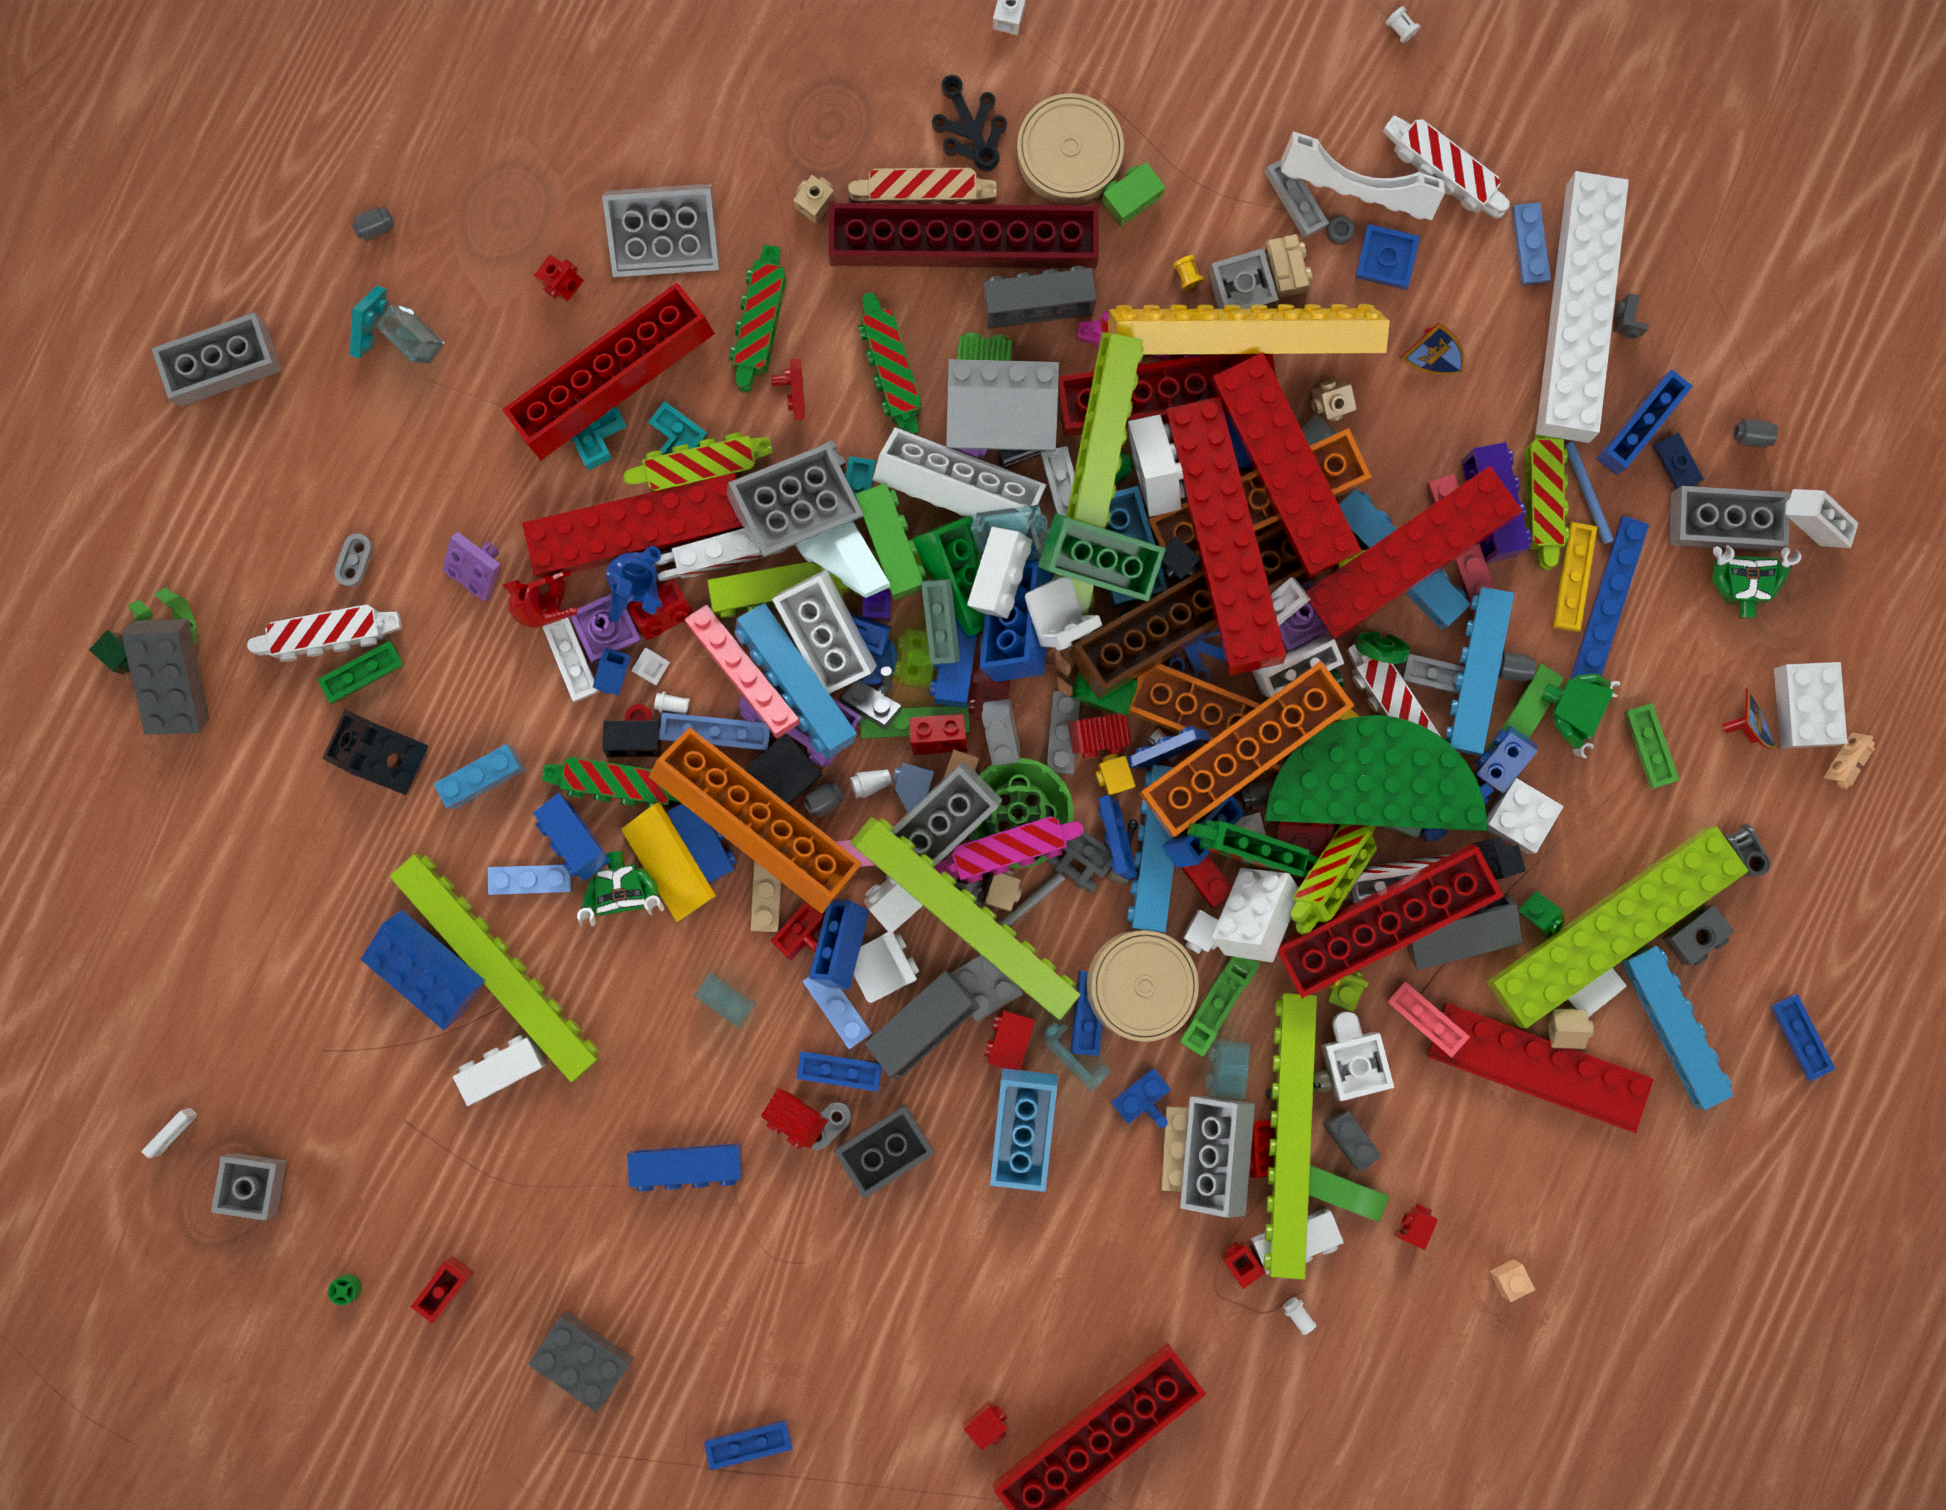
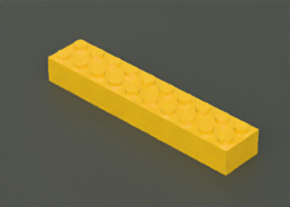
M1260 304L1251 305V309H1241L1239 305H1225L1224 309H1214L1212 305H1198L1197 309H1187V306L1171 305L1170 309H1160V306L1145 305L1143 309H1133L1130 305H1118L1116 309H1109L1108 333L1142 339L1143 354H1260L1262 352L1264 354L1386 353L1390 320L1370 304H1359L1357 308H1347L1348 306L1343 304H1333L1331 308H1321L1320 305L1307 304L1304 308L1294 309L1293 305L1288 304L1278 305V309H1267L1266 305Z

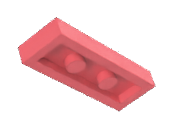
M1404 982L1388 1001L1394 1009L1451 1058L1470 1038L1407 982Z

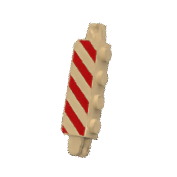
M971 168L873 169L869 173V180H855L848 185L849 199L853 203L976 204L996 200L997 192L996 181L976 178V173Z

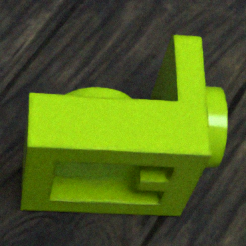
M1356 971L1342 978L1339 986L1331 989L1327 1002L1354 1013L1364 987L1367 988L1369 982L1362 980L1364 975Z

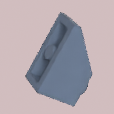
M902 763L901 768L896 767L892 783L896 784L895 790L905 809L909 812L929 793L934 772Z

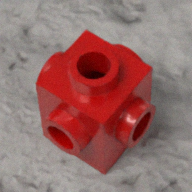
M550 254L533 275L544 286L543 290L554 299L559 296L567 302L584 281L576 273L578 268L567 259L562 262Z

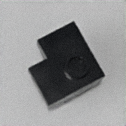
M1500 836L1473 843L1479 847L1495 880L1526 871L1519 845L1509 847L1502 842Z

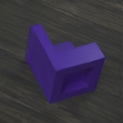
M882 590L867 598L863 597V618L876 622H891L890 590Z

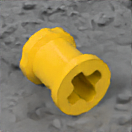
M1194 255L1183 257L1172 265L1174 270H1177L1183 283L1181 285L1183 290L1191 289L1204 282L1203 276L1199 275L1194 261L1196 259Z

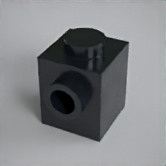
M1177 536L1165 546L1166 550L1162 559L1164 565L1161 569L1171 579L1175 576L1178 579H1182L1184 576L1188 578L1199 569L1196 563L1200 558Z

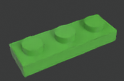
M1653 703L1624 712L1650 789L1679 781Z

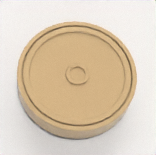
M1075 93L1055 95L1037 104L1025 117L1017 140V162L1025 182L1041 197L1051 202L1065 205L1085 203L1103 194L1105 187L1115 181L1120 171L1124 153L1123 133L1113 113L1096 99Z
M1133 930L1111 938L1098 950L1088 970L1086 988L1091 1009L1104 1027L1120 1037L1134 1041L1149 1042L1168 1037L1185 1024L1196 1005L1199 982L1195 964L1189 953L1180 943L1159 932Z

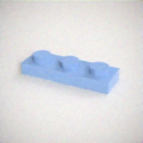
M563 865L488 867V895L572 892V876Z
M809 977L802 981L849 1049L872 1034L842 989L828 988L809 979Z

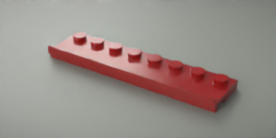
M1444 1003L1441 1012L1470 1038L1452 1058L1432 1041L1430 1049L1427 1051L1428 1058L1637 1134V1128L1654 1081L1653 1078L1571 1048H1552L1550 1040Z

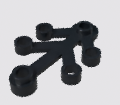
M948 75L942 81V93L946 98L952 100L963 124L949 120L942 114H937L932 118V128L937 133L948 131L971 139L975 147L960 144L957 139L950 137L943 143V151L946 155L955 156L958 154L973 159L975 166L979 170L984 172L992 171L999 164L1000 155L996 146L1000 135L1006 131L1007 121L1001 115L992 118L991 133L985 144L981 133L989 111L995 107V96L990 92H985L980 96V106L974 120L961 95L963 91L961 78L957 75ZM950 86H954L957 88V91L951 93L947 89ZM989 98L992 100V103L986 105L983 103V100ZM942 120L945 124L942 127H938L935 125V122ZM1000 121L1004 125L1001 128H996L994 123ZM952 143L956 146V148L954 150H948L946 146ZM989 156L991 161L983 162L982 157Z

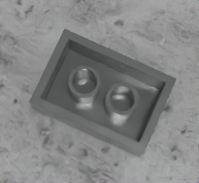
M905 1103L836 1147L834 1153L862 1198L865 1199L935 1154V1149Z
M565 1311L533 1355L528 1365L597 1413L634 1358L571 1313Z

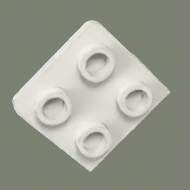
M1061 576L1028 592L1025 596L1040 646L1056 647V650H1062L1072 645L1071 641L1083 639L1092 634L1093 630L1102 626L1099 615H1082L1072 580L1069 577Z
M887 932L860 947L854 976L868 1002H874L918 979L915 974L920 971L912 957L907 959L903 951L907 946L900 933L895 935L894 932L891 934Z

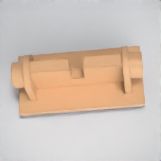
M1851 732L1847 739V744L1843 745L1824 778L1838 781L1837 785L1843 789L1853 786L1855 779L1861 771L1856 767V764L1864 766L1875 750L1873 747L1875 743L1872 741L1873 737Z

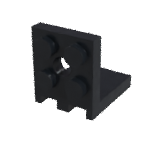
M345 709L322 759L352 775L406 795L429 745L378 725ZM396 753L397 762L393 766L388 767V757Z

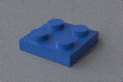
M1368 224L1365 230L1355 278L1407 290L1420 236Z

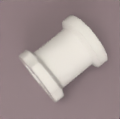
M1404 6L1397 9L1385 22L1388 27L1392 26L1398 33L1402 43L1412 38L1421 27L1418 23L1415 24L1405 13L1406 8Z

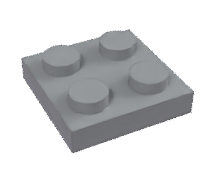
M982 955L950 973L979 1004L980 1008L972 1014L976 1022L1023 994L1014 982Z

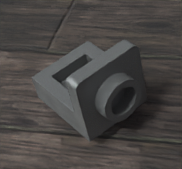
M1631 293L1621 301H1618L1615 307L1614 316L1617 317L1614 331L1622 333V336L1635 339L1648 331L1649 325L1634 321L1640 295Z

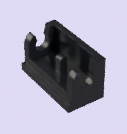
M604 721L602 750L606 757H660L659 721Z

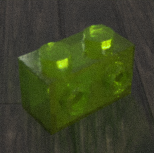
M906 629L905 636L900 635L898 651L903 653L901 662H896L894 678H898L899 686L930 690L934 664H931L927 632Z

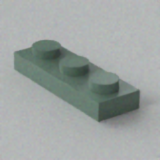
M951 579L923 581L921 584L931 664L959 662L960 655Z

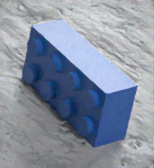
M1038 562L1025 564L1023 577L1018 585L1014 606L1010 610L1008 619L985 614L980 669L995 682L1044 675L1046 647L1040 646L1025 600L1028 592L1051 582L1053 576L1047 570L1038 567Z
M403 910L380 926L360 959L443 1031L464 1014L485 982L482 977Z

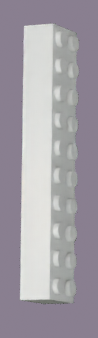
M1575 171L1566 185L1536 429L1537 435L1590 443L1600 432L1629 182L1627 179Z

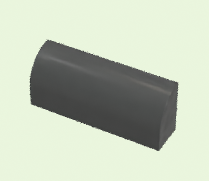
M1508 893L1503 894L1504 897L1407 945L1416 970L1521 944L1522 936L1517 904Z
M944 971L864 1044L889 1077L901 1079L974 1014L980 1006L953 975Z

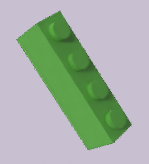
M885 483L855 494L864 514L863 519L883 573L890 583L889 589L893 600L895 601L922 591L921 582L926 581L927 576L923 565L917 566L914 559L918 552L913 539L908 541L904 531L909 530L904 515L898 516L895 506L899 505L895 490L889 491Z

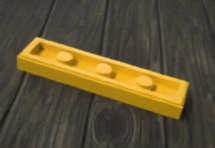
M1576 522L1568 523L1569 539L1564 547L1551 628L1577 633L1581 631L1598 526Z

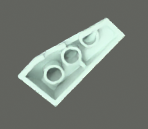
M853 521L795 544L805 560L811 564L815 562L820 565L823 571L827 569L829 575L832 573L839 577L844 585L865 598L890 587L889 581Z

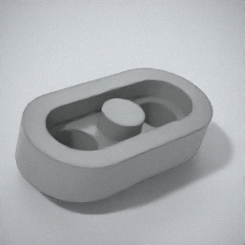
M355 533L345 540L334 570L335 578L340 584L346 587H355L363 581L374 550L373 543L368 537ZM363 544L364 550L361 553H357V546ZM353 569L355 575L352 578H348V571Z
M833 1102L820 1113L829 1121L821 1132L822 1139L816 1141L811 1149L820 1150L825 1148L848 1126L851 1121V1110L846 1104ZM840 1112L842 1120L839 1122L834 1121L832 1114Z

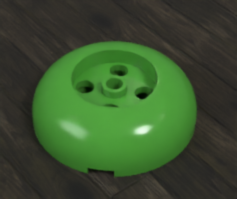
M1020 758L1015 763L991 765L980 773L979 776L999 797L1002 794H1007L1011 801L1006 806L1000 804L968 836L972 842L1000 833L998 825L1002 821L1008 822L1010 829L1051 816L1058 819L1060 825L1072 823L1074 813L1070 792L1064 781L1051 768L1038 761ZM1035 795L1038 798V803L1035 806H1029L1026 803L1027 796ZM1015 809L1022 810L1023 817L1016 819L1013 816V811ZM1044 854L1035 857L1036 863L1020 867L1018 862L1008 867L1026 868L1038 865L1048 859Z

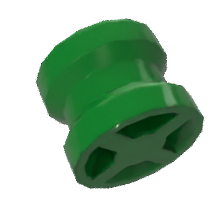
M344 1274L333 1280L328 1288L330 1301L335 1305L343 1306L357 1299L362 1290L359 1278L352 1274Z

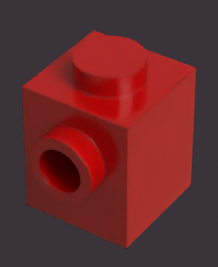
M988 1401L963 1423L964 1431L979 1449L983 1451L991 1443L996 1445L1006 1436L1007 1422L1005 1420L1008 1417L998 1404L993 1406Z

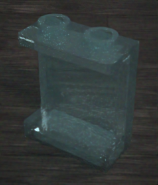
M1039 505L976 514L970 528L981 559L992 527L1017 531L1033 541L1027 560L1041 558L1048 533L1047 519L1045 515L1041 514Z
M1055 1022L1052 1023L1044 1031L1043 1034L1046 1037L1042 1041L1093 1092L1112 1072L1101 1061L1088 1072L1058 1041V1038L1068 1027L1063 1022L1058 1025Z

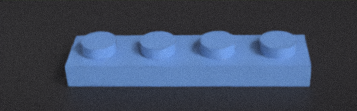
M662 713L659 740L675 742L690 727L713 746L762 751L769 749L771 731L763 722L752 723L743 720Z

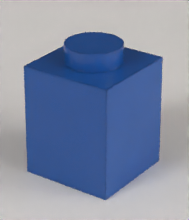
M605 647L592 688L601 690L606 694L619 696L626 678L631 655Z

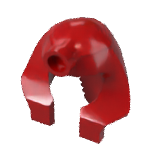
M570 570L533 581L529 585L520 584L519 579L503 584L504 589H508L510 594L509 612L512 617L521 625L539 628L575 616L578 613V607L560 610L566 590V582L563 578L571 576ZM549 583V591L546 594H540V586Z

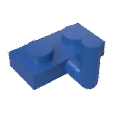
M1152 1068L1114 1098L1111 1103L1127 1124L1146 1111L1158 1127L1165 1128L1168 1121L1154 1103L1171 1089L1157 1071Z

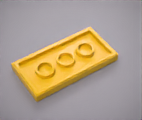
M660 802L649 807L621 829L644 869L657 882L658 892L676 922L684 919L716 897Z

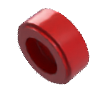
M635 704L627 709L625 721H653V714L646 706Z

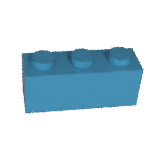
M505 744L434 783V786L445 807L454 810L524 772L526 769L514 747Z

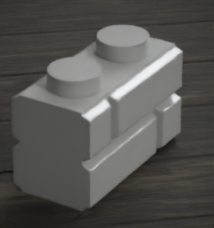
M1011 699L983 703L982 720L992 765L1018 762L1020 760L1021 746Z

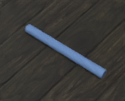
M1570 442L1564 445L1568 450V458L1595 525L1598 526L1597 530L1603 545L1614 541L1576 445L1574 442Z

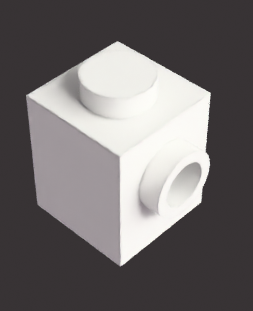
M998 0L993 16V29L1018 35L1026 8V0Z
M1197 910L1181 938L1187 941L1185 947L1200 954L1201 950L1204 952H1209L1210 948L1215 950L1217 944L1212 939L1219 920L1202 910Z

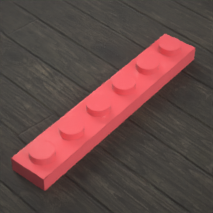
M1455 474L1427 483L1433 504L1459 487ZM1479 544L1454 560L1464 592L1467 594V600L1470 603L1472 602L1473 594H1479L1481 587L1495 589ZM1471 610L1472 615L1474 617L1475 610Z
M707 605L684 618L687 627L776 738H779L800 724L799 718Z

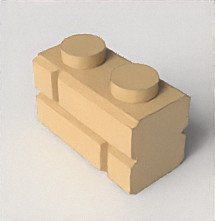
M1296 234L1266 241L1263 249L1278 299L1307 292L1310 283L1313 282L1310 267H1305L1303 258H1306V248L1304 242H1299L1298 235Z

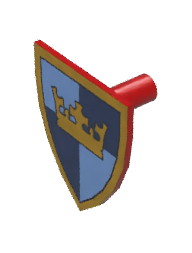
M1440 322L1433 328H1426L1424 336L1400 356L1401 360L1422 372L1437 375L1464 373L1465 358L1462 345L1458 338Z
M1746 688L1745 716L1723 723V729L1726 734L1741 729L1750 743L1758 741L1769 750L1776 749L1773 735L1764 713L1750 689Z

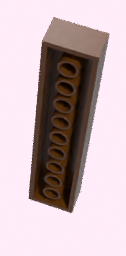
M1281 524L1256 537L1270 594L1291 577L1295 578L1297 582L1307 577ZM1203 569L1073 644L1069 656L1098 700L1218 630Z

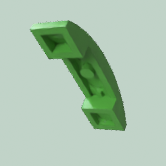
M1540 663L1536 668L1533 680H1529L1526 684L1527 688L1501 729L1505 731L1510 725L1529 738L1551 704L1550 701L1541 698L1546 685L1549 683L1559 688L1563 677ZM1499 731L1495 733L1485 751L1489 752L1493 747L1492 741Z
M1232 956L1201 1002L1179 1042L1204 1057L1216 1038L1217 1031L1261 964L1254 959Z
M1310 1165V1196L1380 1222L1389 1195Z

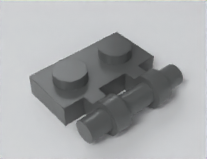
M1083 831L1080 837L1066 841L1067 847L1063 848V850L1067 853L1063 859L1055 856L1049 858L1047 862L1055 867L1057 873H1063L1075 882L1074 885L1079 889L1083 887L1092 893L1097 884L1089 878L1093 872L1103 878L1112 866L1111 859L1113 855L1109 848ZM1073 858L1086 866L1083 873L1070 865Z

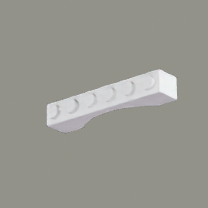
M1292 132L1281 159V172L1289 178H1301L1317 187L1326 186L1335 189L1336 192L1342 195L1351 194L1360 197L1361 200L1367 203L1376 202L1385 205L1386 208L1392 211L1401 210L1417 219L1426 218L1432 220L1445 194L1444 180L1420 172L1397 178H1373L1357 174L1336 162L1324 150L1318 139L1297 132Z

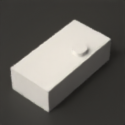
M827 569L779 592L772 599L800 653L828 693L834 692L871 674L877 667Z

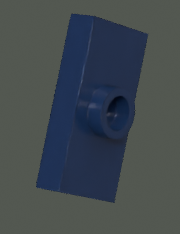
M1680 433L1652 446L1675 490L1681 486H1693L1704 480Z

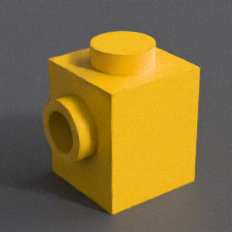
M1118 753L1102 758L1103 763L1098 765L1099 770L1095 771L1099 787L1104 786L1107 795L1111 796L1135 788L1126 756L1119 757Z

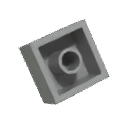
M233 1152L221 1156L211 1212L265 1221L276 1217L279 1210L287 1161Z

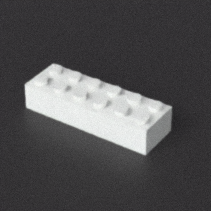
M894 428L883 447L872 480L881 485L886 483L888 488H893L906 493L908 496L928 501L937 507L957 512L961 516L967 517L971 515L972 519L978 520L987 526L1017 531L1025 536L1036 515L1046 484L898 428Z

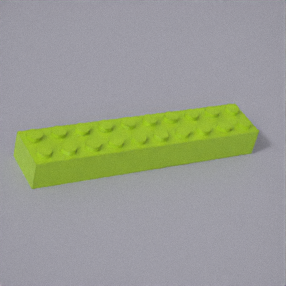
M1717 826L1704 827L1565 925L1558 933L1551 935L1487 980L1486 983L1516 1026L1528 1028L1746 874L1749 870Z

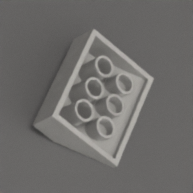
M713 184L605 191L602 195L613 277L719 270Z
M949 359L947 448L1056 451L1059 362Z
M829 443L728 483L726 495L739 521L763 558L864 516Z

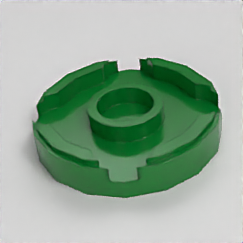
M1378 631L1359 633L1355 647L1363 655L1391 664L1407 662L1410 647L1401 638L1391 634H1387L1385 638L1379 636L1380 632Z

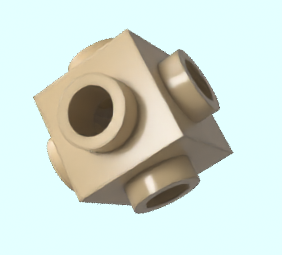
M1328 380L1320 383L1319 388L1311 390V408L1316 416L1324 418L1329 422L1340 420L1343 418V414L1357 410L1350 383L1341 380Z

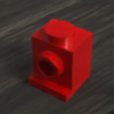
M1417 1203L1415 1208L1411 1207L1410 1212L1407 1211L1401 1221L1402 1231L1396 1230L1394 1235L1405 1242L1426 1250L1438 1219L1431 1215V1209Z
M1234 1242L1224 1249L1226 1255L1221 1259L1242 1289H1245L1266 1274L1244 1242L1240 1245L1238 1242ZM1239 1257L1245 1258V1263L1242 1266L1236 1265V1259Z

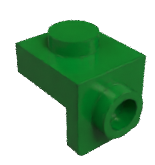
M1535 891L1518 910L1521 916L1539 928L1547 938L1552 933H1558L1564 925L1565 916L1562 909L1538 891Z

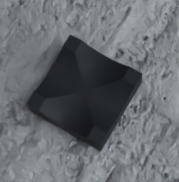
M786 733L745 768L752 777L788 805L823 775Z

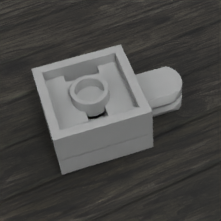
M1263 248L1212 263L1207 270L1218 309H1224L1225 305H1239L1241 309H1251V305L1256 304L1266 305L1268 309L1274 307L1278 302V296Z

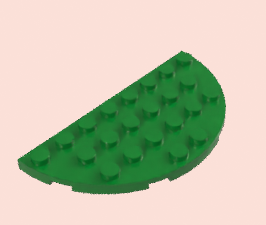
M1382 715L1359 716L1338 721L1323 728L1298 746L1279 769L1269 791L1264 821L1487 831V815L1480 787L1473 772L1461 755L1446 740L1424 726L1409 720Z

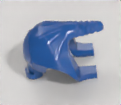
M650 546L642 553H624L608 565L606 579L611 588L610 622L619 620L625 606L630 601L643 603L642 609L651 615L656 612L657 608L663 607V603L659 600L656 584L657 569L655 563L661 559V552L657 547Z

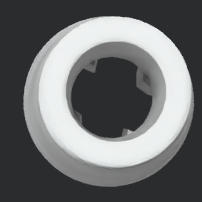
M887 769L855 773V776L850 777V784L855 798L862 797L864 799L892 785Z

